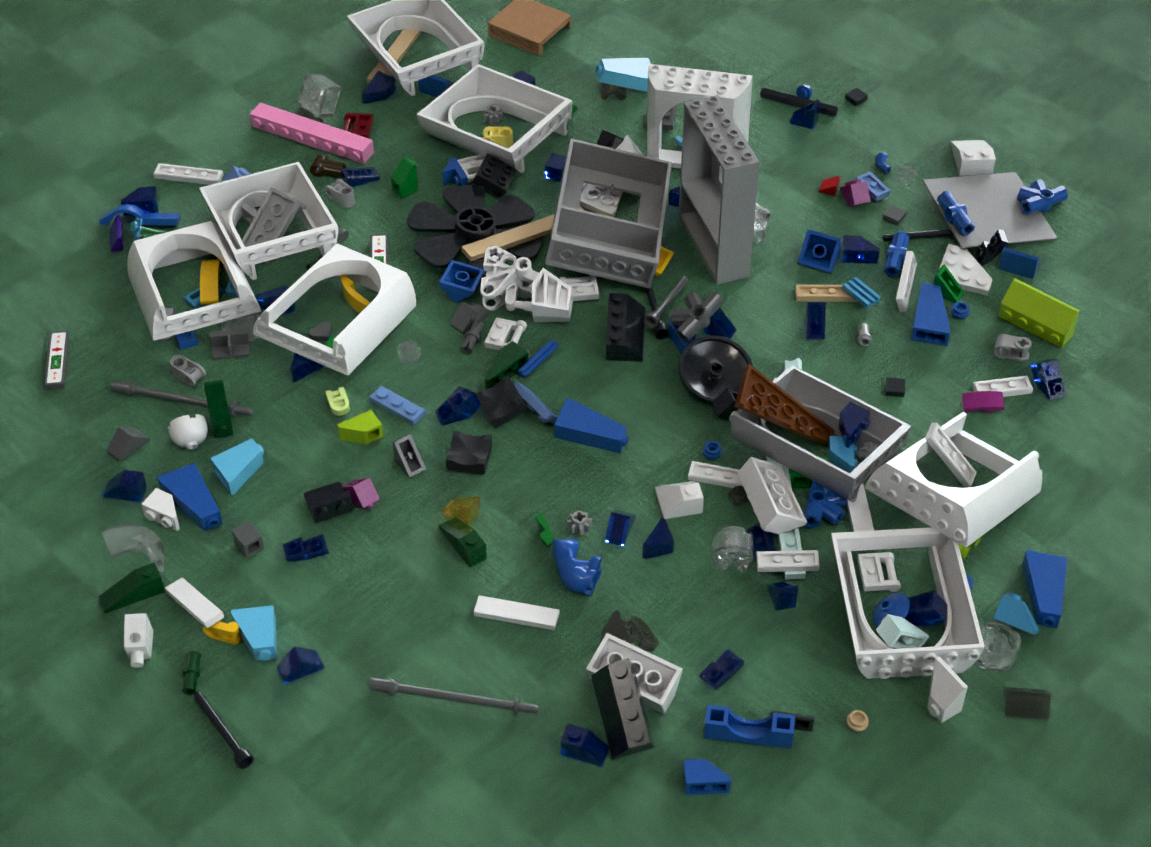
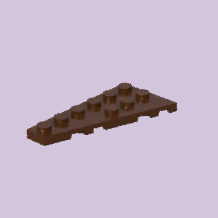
M749 364L744 368L735 407L828 447L829 436H834V429Z

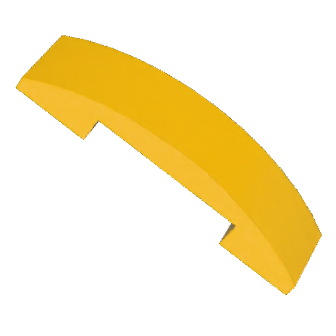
M220 259L203 260L201 263V304L219 303V274L222 264Z
M340 275L342 292L346 301L354 310L361 313L371 302L355 291V283L345 275Z

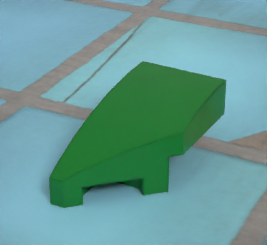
M541 512L535 516L540 529L543 531L539 536L542 543L550 547L553 545L554 535Z

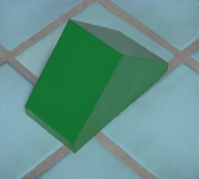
M942 265L934 277L933 285L940 286L943 299L957 303L965 291L946 265Z

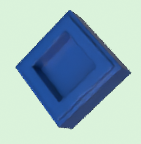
M193 330L175 335L180 350L198 345Z

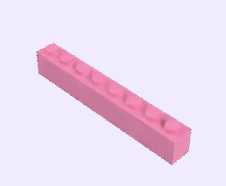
M259 103L250 113L252 127L361 164H365L374 154L373 140L263 103Z

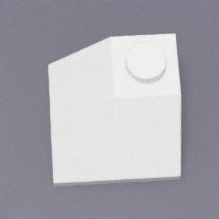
M689 481L655 487L664 519L703 513L704 497L698 482Z
M940 656L935 660L927 708L933 717H936L943 723L962 711L968 686Z

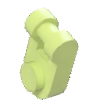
M340 387L332 392L331 390L325 391L327 402L333 414L342 416L349 412V400L344 387Z

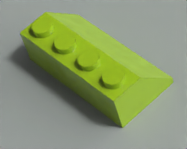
M1015 278L1000 304L998 317L1063 348L1073 337L1080 310Z

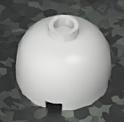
M195 414L196 418H190L189 415H184L172 420L170 427H167L171 440L177 446L187 448L188 450L197 448L206 439L208 432L204 416Z

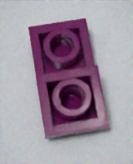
M976 391L962 394L965 413L985 410L986 413L1005 410L1003 393L1000 391Z

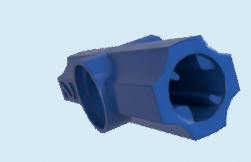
M943 191L938 195L937 201L944 209L945 219L948 222H953L963 236L969 235L974 231L975 225L967 216L966 206L959 204L949 191Z
M904 231L895 233L892 245H889L884 273L891 278L899 276L902 264H904L909 236Z

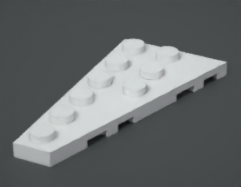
M623 142L616 149L620 150ZM583 183L580 206L601 215L615 217L623 192L613 190V187L609 189Z

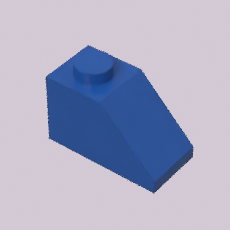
M697 758L684 760L683 779L685 795L730 793L731 777L708 760Z

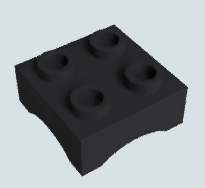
M487 153L472 183L491 190L496 197L500 198L505 195L517 170Z
M509 375L502 378L495 386L476 393L489 421L495 429L528 410Z
M454 431L450 450L446 457L447 470L485 475L492 449V435L471 436Z

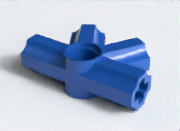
M1036 180L1031 183L1030 188L1021 186L1017 200L1021 201L1020 207L1022 212L1028 215L1036 211H1049L1051 205L1066 200L1068 193L1063 186L1048 190L1042 180Z
M812 481L804 513L807 520L806 526L813 529L820 526L822 516L837 525L845 515V511L840 507L847 506L848 500Z

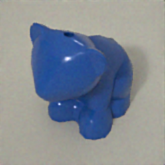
M576 539L553 540L552 554L564 586L572 592L591 596L601 575L602 567L600 565L602 557L593 556L589 560L576 559L579 550V542Z

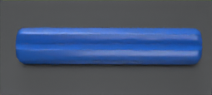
M550 340L518 370L520 377H527L558 348L555 340Z

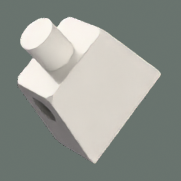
M146 613L125 614L124 649L129 660H131L130 666L140 668L143 667L144 660L151 658L153 629Z

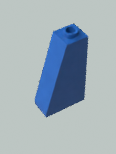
M922 283L911 340L948 346L950 327L941 288L939 285Z
M566 398L554 425L555 438L620 454L623 446L626 447L629 440V435H626V426L569 398Z
M195 463L157 477L160 490L171 494L174 504L203 531L223 524L220 510Z
M1026 550L1022 567L1036 624L1058 628L1062 614L1067 557Z

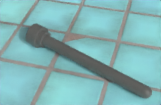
M682 277L658 308L645 316L644 323L646 326L655 328L659 324L660 315L687 284V277Z

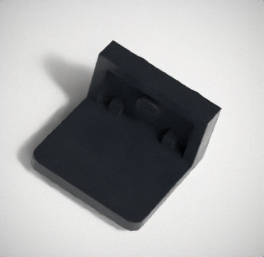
M340 482L304 493V499L315 523L353 511L351 495L349 491H344Z

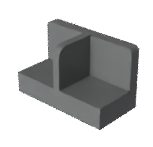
M248 328L210 332L213 360L250 356Z

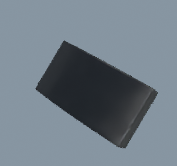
M998 229L994 236L991 237L990 242L983 241L980 247L977 248L975 255L981 266L994 259L1008 244L1004 230Z

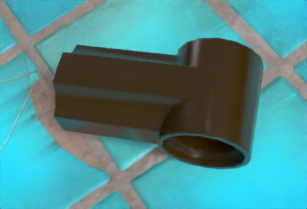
M317 155L310 167V172L316 177H322L324 174L344 177L346 163L331 161L324 155Z

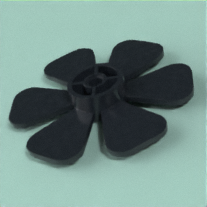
M477 185L451 186L443 191V199L457 213L456 216L434 203L422 201L416 203L407 218V226L416 232H454L423 238L415 242L414 252L430 266L440 269L448 267L450 261L454 260L461 252L462 246L510 230L497 228L531 222L534 219L535 212L527 203L511 194L501 196L492 208L488 210L482 207L485 199V191L482 187ZM543 236L505 249V251L513 254L517 259L526 257L529 260H533L538 255L543 244ZM484 257L474 261H470L467 258L465 264L484 269ZM466 270V272L469 274V277L475 278L479 275L478 273Z

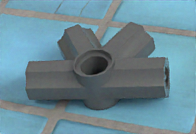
M690 292L684 298L687 309L672 310L671 322L673 325H680L676 333L682 340L689 341L699 329L706 328L710 324V317L724 303L723 298L718 293L711 292L702 302L698 293Z

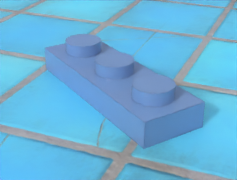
M516 381L514 385L522 400L528 403L526 406L533 412L537 411L539 413L538 418L543 422L555 424L558 416L531 390Z
M380 386L369 396L371 403L412 426H415L426 415L425 409L383 386Z

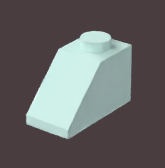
M890 614L886 615L876 629L889 647L897 649L922 647L929 638L925 632L904 618Z

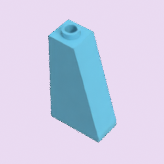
M648 58L601 59L599 65L595 68V74L598 82L648 92V64H650Z

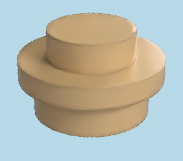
M855 710L847 716V725L851 730L860 732L868 727L869 719L863 711Z

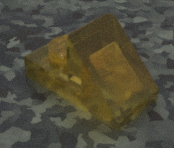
M479 496L453 498L442 512L446 517H459L465 524L470 526L479 515L480 498Z

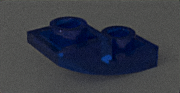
M323 534L306 541L299 537L282 544L288 562L309 560L329 554L327 542Z
M727 649L716 662L712 661L703 670L699 678L716 690L744 665V660Z

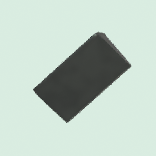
M774 710L770 712V715L772 713L795 715L794 729L810 732L813 730L814 716Z

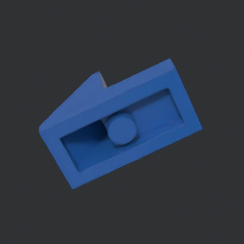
M455 157L451 158L442 172L443 184L455 182L456 186L468 185L466 173Z

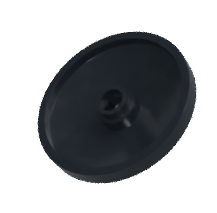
M713 335L698 338L685 348L679 361L678 372L682 385L689 394L703 403L713 405L712 401L727 387L736 392L739 391L744 368L749 364L753 366L747 352L738 343L722 336Z

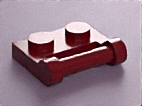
M346 113L343 130L369 139L374 115ZM355 121L353 131H349L351 123Z

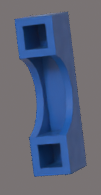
M707 705L704 738L792 748L795 715L772 713L765 719L748 720L735 715L729 707Z

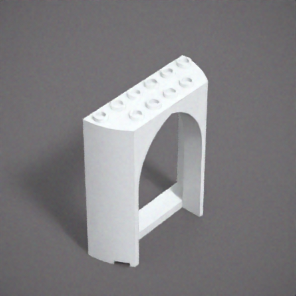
M391 0L347 16L349 24L356 35L411 96L415 95V81L464 64L470 71L478 65L479 60H482L484 41L445 0ZM411 29L436 36L450 51L401 68L382 45L385 39L395 30Z
M478 64L417 113V119L427 134L484 157L488 153L523 173L525 171L524 157L553 131L564 136L567 134L566 125L572 115V100ZM489 105H497L499 109L502 108V112L536 125L508 149L458 129L454 121L461 115L487 110Z
M648 64L647 156L672 162V168H681V151L661 149L662 118L669 109L679 103L716 95L720 97L748 142L753 76Z
M299 162L199 188L238 265L252 280L257 279L255 264L316 247L319 248L324 256L337 243L338 225ZM271 187L299 200L306 206V209L300 211L297 216L303 221L307 231L245 247L235 229L237 222L243 216L241 206L246 203L252 208L261 206Z
M208 221L133 241L128 254L127 271L153 341L261 312L244 272L238 265L222 232L214 222ZM209 254L218 257L229 275L238 298L167 317L164 304L152 277L153 270Z
M336 244L257 318L253 334L348 376L416 307V294L407 272ZM345 275L353 282L379 292L376 298L333 340V349L273 323L311 286L332 276Z
M963 412L942 425L941 428L962 454L995 471L1000 476L987 484L971 488L947 487L929 482L921 474L916 464L921 457L933 450L924 437L880 466L867 481L865 489L964 547H968L1041 491L1042 470L1039 467L1037 459L1039 454L1036 451L1031 452L1025 458L1018 461L963 431L967 416Z
M932 527L831 533L856 662L859 670L866 678L887 679L889 677L930 676L933 672L935 660L939 656L955 673H963L980 658L985 646L958 542ZM929 547L928 556L943 613L945 632L934 647L893 649L873 632L865 618L851 551Z

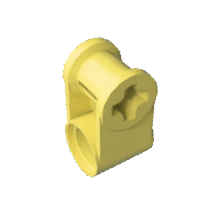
M488 126L483 129V139L490 140V142L508 149L514 145L513 132L510 127Z

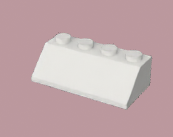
M750 457L737 474L746 491L747 498L751 502L753 511L760 522V527L766 532L780 534L806 525L807 520L781 466Z
M606 633L586 668L589 679L592 680L591 675L607 664L629 658L634 665L643 704L665 715L675 696L683 668Z

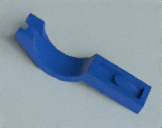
M123 204L102 215L99 225H109L113 217L120 213H129L142 219V225H178L181 218L180 213H145L136 205Z

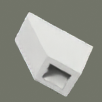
M155 488L142 503L144 516L150 521L162 524L165 528L178 531L180 528L173 496Z

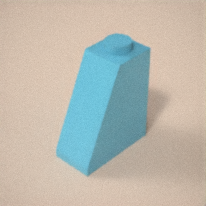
M251 438L210 458L214 473L231 495L235 494L264 463L262 456L264 450L260 444H256Z
M274 606L231 610L233 622L239 625L241 638L255 661L277 659Z

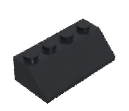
M609 293L606 336V360L643 362L645 307L628 294Z
M629 658L607 664L591 675L612 760L655 748L634 665Z

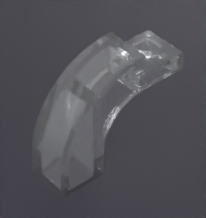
M119 525L101 531L111 558L126 552H140L145 554L151 563L155 562L159 573L164 571L162 562H165L163 556L165 553L162 541L150 529L139 525Z

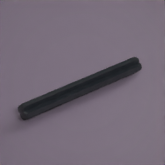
M762 88L760 92L761 97L832 116H836L838 113L837 106L767 88Z

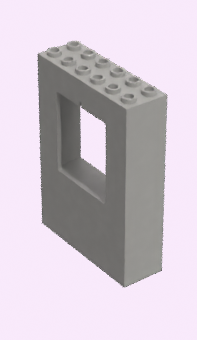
M718 95L684 102L679 219L716 285L750 277L760 163Z
M570 139L545 264L650 288L659 261L672 162ZM583 183L609 189L613 187V190L639 195L640 202L637 222L580 210L579 205Z

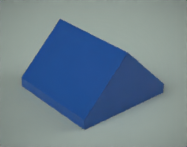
M435 75L418 80L419 92L434 97L440 96L454 84Z
M808 229L798 264L832 273L840 257L842 239Z
M1004 247L999 269L1033 279L1041 259Z
M451 260L439 281V285L456 303L474 294L485 271L478 267ZM466 270L478 273L479 275L475 278L469 277V274L466 272Z

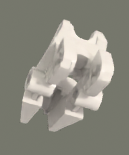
M498 246L486 249L483 267L487 273L486 277L481 278L480 287L481 295L483 296V307L485 309L495 311L506 304V309L509 311L520 308L524 309V311L532 312L534 322L570 321L573 307V299H571L572 287L544 268H542L540 273L532 270L531 261L526 257L516 259L513 254ZM506 260H512L514 263L513 265L509 266L504 262ZM520 295L525 299L532 297V302L517 301V296ZM490 299L496 301V304L492 307L486 305Z

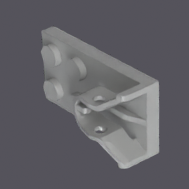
M271 187L242 239L244 246L248 247L283 237L294 216L303 209H306V206L299 200Z

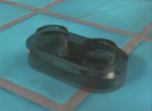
M634 615L627 621V629L638 641V646L646 652H653L659 645V642L648 625L640 617Z

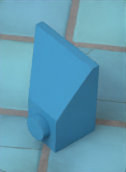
M1009 592V595L1003 594L994 619L1033 635L1038 634L1039 628L1026 603L1021 601L1022 597Z

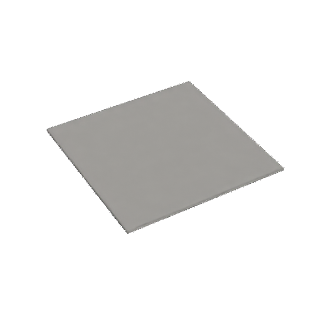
M1016 172L923 180L944 219V209L937 201L938 195L943 191H949L959 204L966 206L967 216L975 225L974 231L969 235L963 236L953 222L946 220L961 248L980 247L983 241L990 242L991 237L994 236L998 229L1004 230L1008 244L1057 239L1041 211L1028 215L1022 212L1020 207L1021 201L1017 200V196L1021 186H1024Z

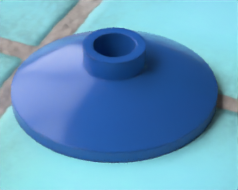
M893 593L882 599L873 613V621L876 626L881 624V621L887 614L905 618L910 609L908 597L903 593Z

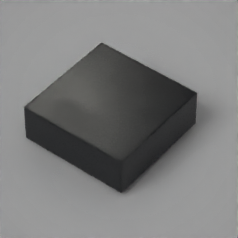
M855 88L845 94V99L857 106L868 100V95Z
M886 377L885 395L904 397L905 379Z

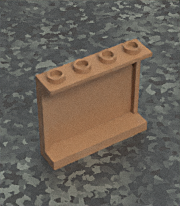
M513 0L488 22V35L540 56L543 54V45L563 27L571 29V15L534 0Z

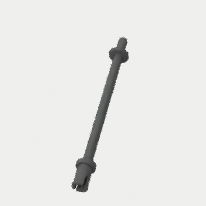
M113 380L111 383L112 392L125 393L127 396L140 394L208 408L206 399L138 387L132 381L127 383ZM236 400L232 404H228L231 417H236L237 414L250 416L254 412L251 408L239 406V402Z
M372 677L370 681V691L385 692L390 696H394V694L399 692L513 710L514 716H518L519 711L528 713L539 712L538 705L521 703V697L518 696L515 701L399 684L394 678L386 680Z

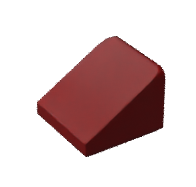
M841 176L823 179L819 192L835 196L840 185Z

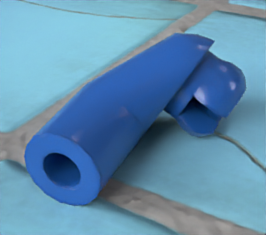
M880 152L876 155L875 165L885 174H888L891 171V167L885 163L888 155Z

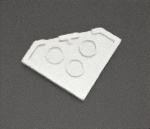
M948 244L940 267L945 264L963 290L988 296L993 279L966 248Z

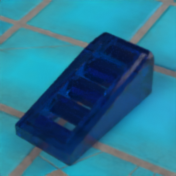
M374 167L342 169L344 182L352 187L380 180Z

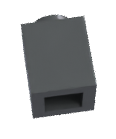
M250 521L232 530L234 543L246 558L264 549L262 536Z

